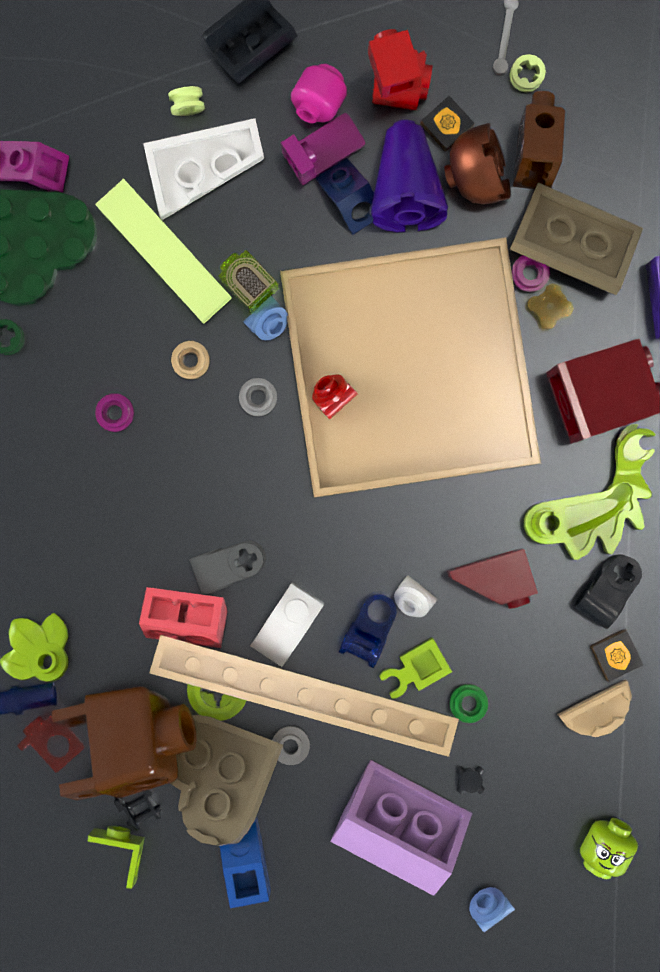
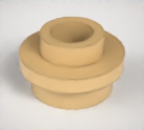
M186 341L174 349L171 363L174 371L182 378L197 379L208 370L210 357L203 345L195 341ZM188 354H195L198 357V362L194 367H187L184 364V359Z

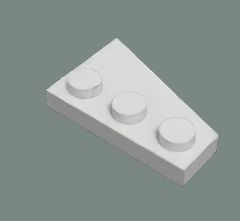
M255 118L143 143L161 220H164L264 160Z

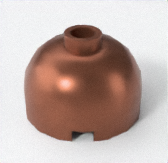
M486 123L462 133L455 140L451 148L450 164L444 166L450 188L457 186L464 198L478 204L496 203L509 199L511 196L509 178L501 180V176H504L503 166L506 167L494 129H490V124Z

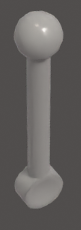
M504 0L506 15L498 59L493 64V71L497 75L505 74L508 69V63L505 59L513 13L518 8V0Z

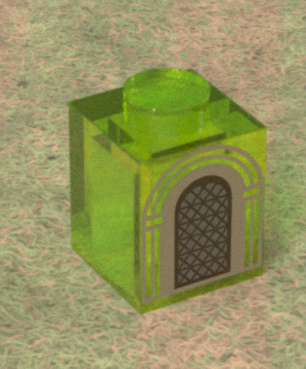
M247 250L240 255L237 252L231 254L220 266L222 272L218 277L221 283L251 314L265 300L279 290L278 282Z

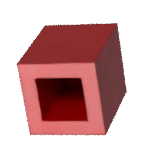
M388 29L376 34L374 40L369 41L368 56L381 98L384 99L420 88L422 74L408 29L397 32L396 29Z

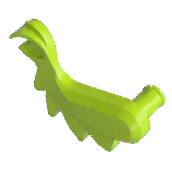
M638 424L626 426L617 438L615 448L616 471L613 483L607 490L533 505L524 517L526 534L539 544L563 543L570 557L574 560H579L587 555L593 548L597 537L600 539L605 553L613 554L621 541L625 518L637 530H642L645 527L637 498L649 499L652 494L641 475V467L646 460L650 459L655 450L642 449L639 445V440L644 435L652 437L656 434L649 429H637Z

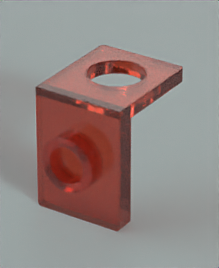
M38 716L22 731L27 737L17 745L21 751L31 745L55 773L59 772L85 748L83 743L68 727L53 723L52 716L46 720ZM61 735L68 740L69 751L65 756L55 757L49 752L47 745L52 736Z

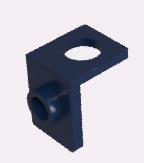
M348 158L316 177L320 187L339 209L352 234L357 233L373 222L371 207L374 192L369 182ZM369 202L370 208L364 217L359 219L352 218V210L358 203Z

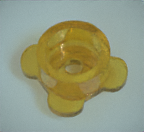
M554 283L547 285L542 294L532 296L528 301L529 310L536 312L541 319L540 325L545 329H552L555 327L557 320L563 316H570L574 310L572 302L567 301L566 296L561 292V287ZM553 303L554 309L549 310L547 304Z

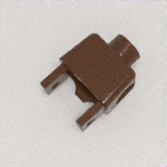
M143 686L88 694L85 696V703L52 711L53 723L68 728L87 724L93 777L59 784L61 797L77 801L104 794L123 798L172 783L178 777L176 754L193 751L196 747V728L189 708L185 704L170 707V703L165 696Z

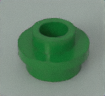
M464 684L453 691L450 697V709L453 715L460 721L474 723L482 719L486 714L488 698L480 687L473 684ZM467 696L475 698L476 701L474 708L470 710H465L461 704L462 700Z

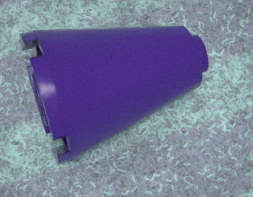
M399 120L386 131L371 207L373 223L381 229L393 232H406V225H418V231L428 230L440 225L447 219L448 204L423 127L412 120Z

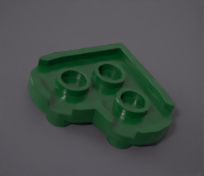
M0 189V301L15 306L35 303V300L44 296L47 290L53 287L58 270L76 267L75 264L83 261L88 253L94 250L97 239L96 221L83 201L72 195L60 192Z

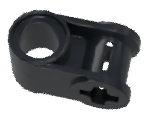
M622 554L608 557L594 578L583 589L575 602L574 608L603 628L608 629L619 617L626 601L640 583L642 578L640 564L635 559ZM628 564L625 570L629 573V577L626 580L619 578L615 581L618 576L613 571L615 566L624 567Z

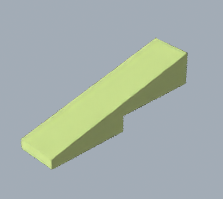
M122 179L95 204L203 324L232 299L125 179Z

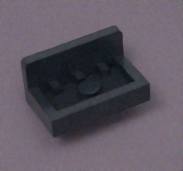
M243 0L203 32L202 37L214 59L239 84L294 40L297 34L294 27L272 6L270 0Z

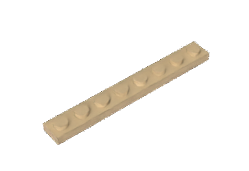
M160 635L150 669V674L448 757L459 721L455 717Z

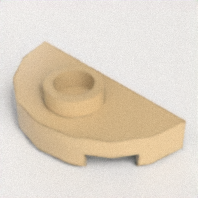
M623 680L557 715L569 729L581 735L599 737L612 733L623 724L624 718L629 711L632 694L628 681Z

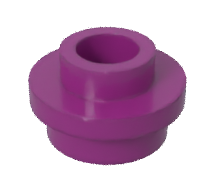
M524 255L515 261L511 270L513 283L517 288L525 292H536L542 289L550 276L549 266ZM532 267L535 269L537 276L534 280H528L524 277L523 270L525 268Z
M108 394L98 402L95 415L97 422L102 428L111 432H119L126 429L132 423L134 408L130 400L121 394ZM114 406H119L122 410V415L117 420H112L109 417V410Z

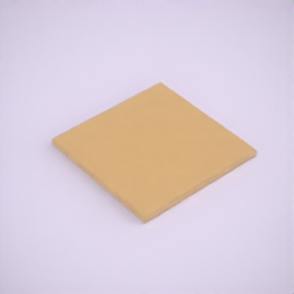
M506 237L280 271L285 308L288 314L287 321L314 498L541 463ZM339 374L344 377L358 395L329 420L319 409L320 407L313 402L312 394L316 383L322 377Z

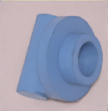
M270 296L243 323L260 339L271 340L284 331L288 323V314Z
M493 887L480 890L472 898L469 907L472 918L483 932L515 910L508 898L499 889Z

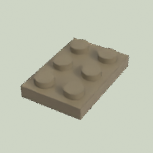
M538 183L510 250L617 295L623 285L643 228Z

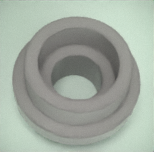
M253 378L241 387L239 402L243 410L248 414L264 416L274 409L277 403V392L269 381L262 378ZM255 391L265 393L266 398L262 404L257 405L251 401V395Z
M283 727L275 733L272 741L283 745L286 740L292 739L297 742L298 749L293 753H289L282 747L278 761L285 765L299 764L309 753V738L299 727Z

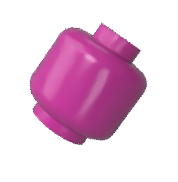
M328 64L307 67L291 92V101L297 115L308 123L331 121L347 96L344 77L336 68Z

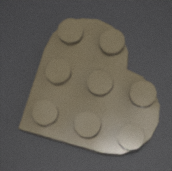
M193 715L197 737L196 747L193 751L176 754L178 777L174 782L170 783L181 790L178 808L182 812L183 823L188 829L186 830L188 834L201 843L216 846L237 844L247 834L256 819L283 745L215 718Z

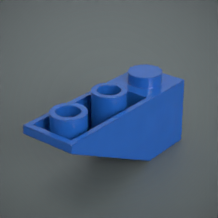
M256 816L249 831L239 843L220 846L230 908L267 902L270 898L271 887L258 817Z

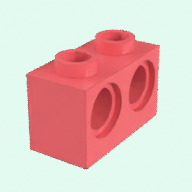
M146 587L139 626L146 638L159 640L160 635L195 645L221 648L228 611L223 597Z

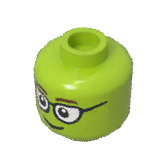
M611 818L610 821H595L580 847V854L584 859L583 864L585 868L603 879H611L612 876H622L638 849V843L631 834L632 828L617 818Z

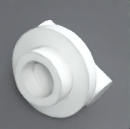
M409 575L400 583L394 594V599L399 609L404 614L412 617L425 616L438 600Z

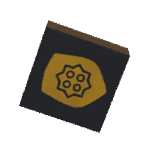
M448 96L423 118L420 124L446 152L453 146L455 140L462 133L472 129L475 123Z
M625 629L590 646L607 681H612L643 666L640 656Z

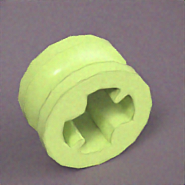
M522 55L516 59L510 70L511 84L521 92L534 91L545 78V65L535 55ZM522 65H526L529 70L535 68L537 74L532 78L534 82L529 83L527 78H519L518 74L523 69Z
M188 86L170 91L168 93L169 100L174 102V105L171 107L172 115L188 116L202 112L205 109L204 102L199 100L203 95L202 89L200 87Z

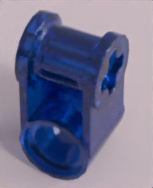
M382 591L372 592L367 595L342 641L339 653L345 654L348 652L367 661L369 667H375L397 614L396 604L392 596ZM375 600L385 601L390 606V613L384 619H374L368 613L369 605Z

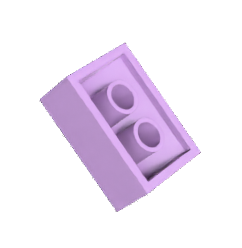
M370 760L340 817L330 842L434 896L452 874L472 813Z

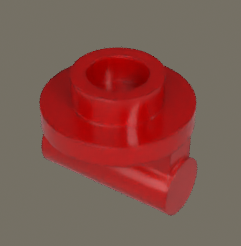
M327 375L316 383L312 400L330 420L358 393L347 383L342 375Z

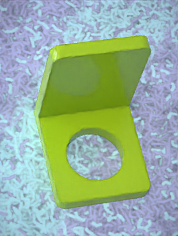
M108 826L107 830L94 828L88 835L87 841L133 850L126 888L132 889L137 881L145 837L131 835L130 829L120 826Z

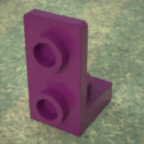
M343 113L300 141L293 134L281 142L282 154L302 185L365 146L364 138L347 113Z
M0 141V181H25L49 192L63 193L69 155L40 142Z

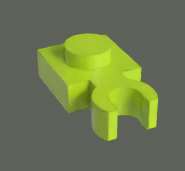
M430 638L399 656L404 664L402 668H387L381 672L379 677L382 681L390 676H395L399 679L398 688L389 692L391 698H398L405 693L407 685L411 682H414L418 691L452 673V670L434 639Z

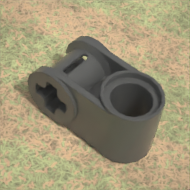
M249 540L223 549L218 548L190 558L189 561L201 595H206L257 574L265 565L266 553L259 543ZM246 548L248 554H256L257 559L252 562L253 568L249 569L246 563L240 565L238 558L243 555L242 549Z

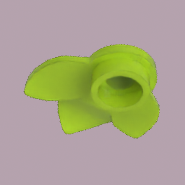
M55 613L48 616L42 625L25 618L14 619L9 628V640L13 650L0 659V664L4 671L19 680H28L36 677L41 681L53 682L60 679L68 668V656L64 650L68 639L66 624ZM50 655L52 664L48 669H45L43 666L44 659Z

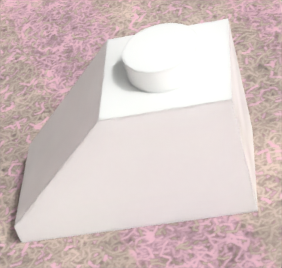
M292 582L250 646L282 667L324 606V602Z

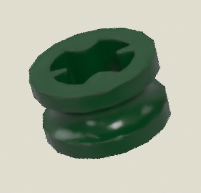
M0 319V337L3 334L2 329L7 328L11 333L15 331L16 336L10 339L11 345L5 347L6 345L0 342V354L14 355L24 346L25 333L15 322L8 319Z

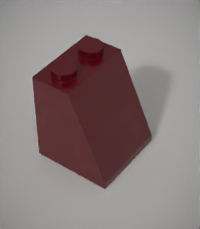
M640 338L559 363L546 372L571 444L660 413V382L654 381L650 370L654 366L653 358L649 348L646 345L642 346Z

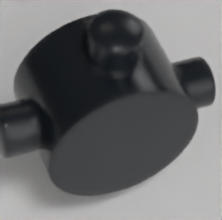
M460 766L456 772L459 774L458 780L460 784L457 791L461 795L464 792H478L479 794L484 792L485 788L482 786L483 779L481 776L484 769L482 767L464 769Z

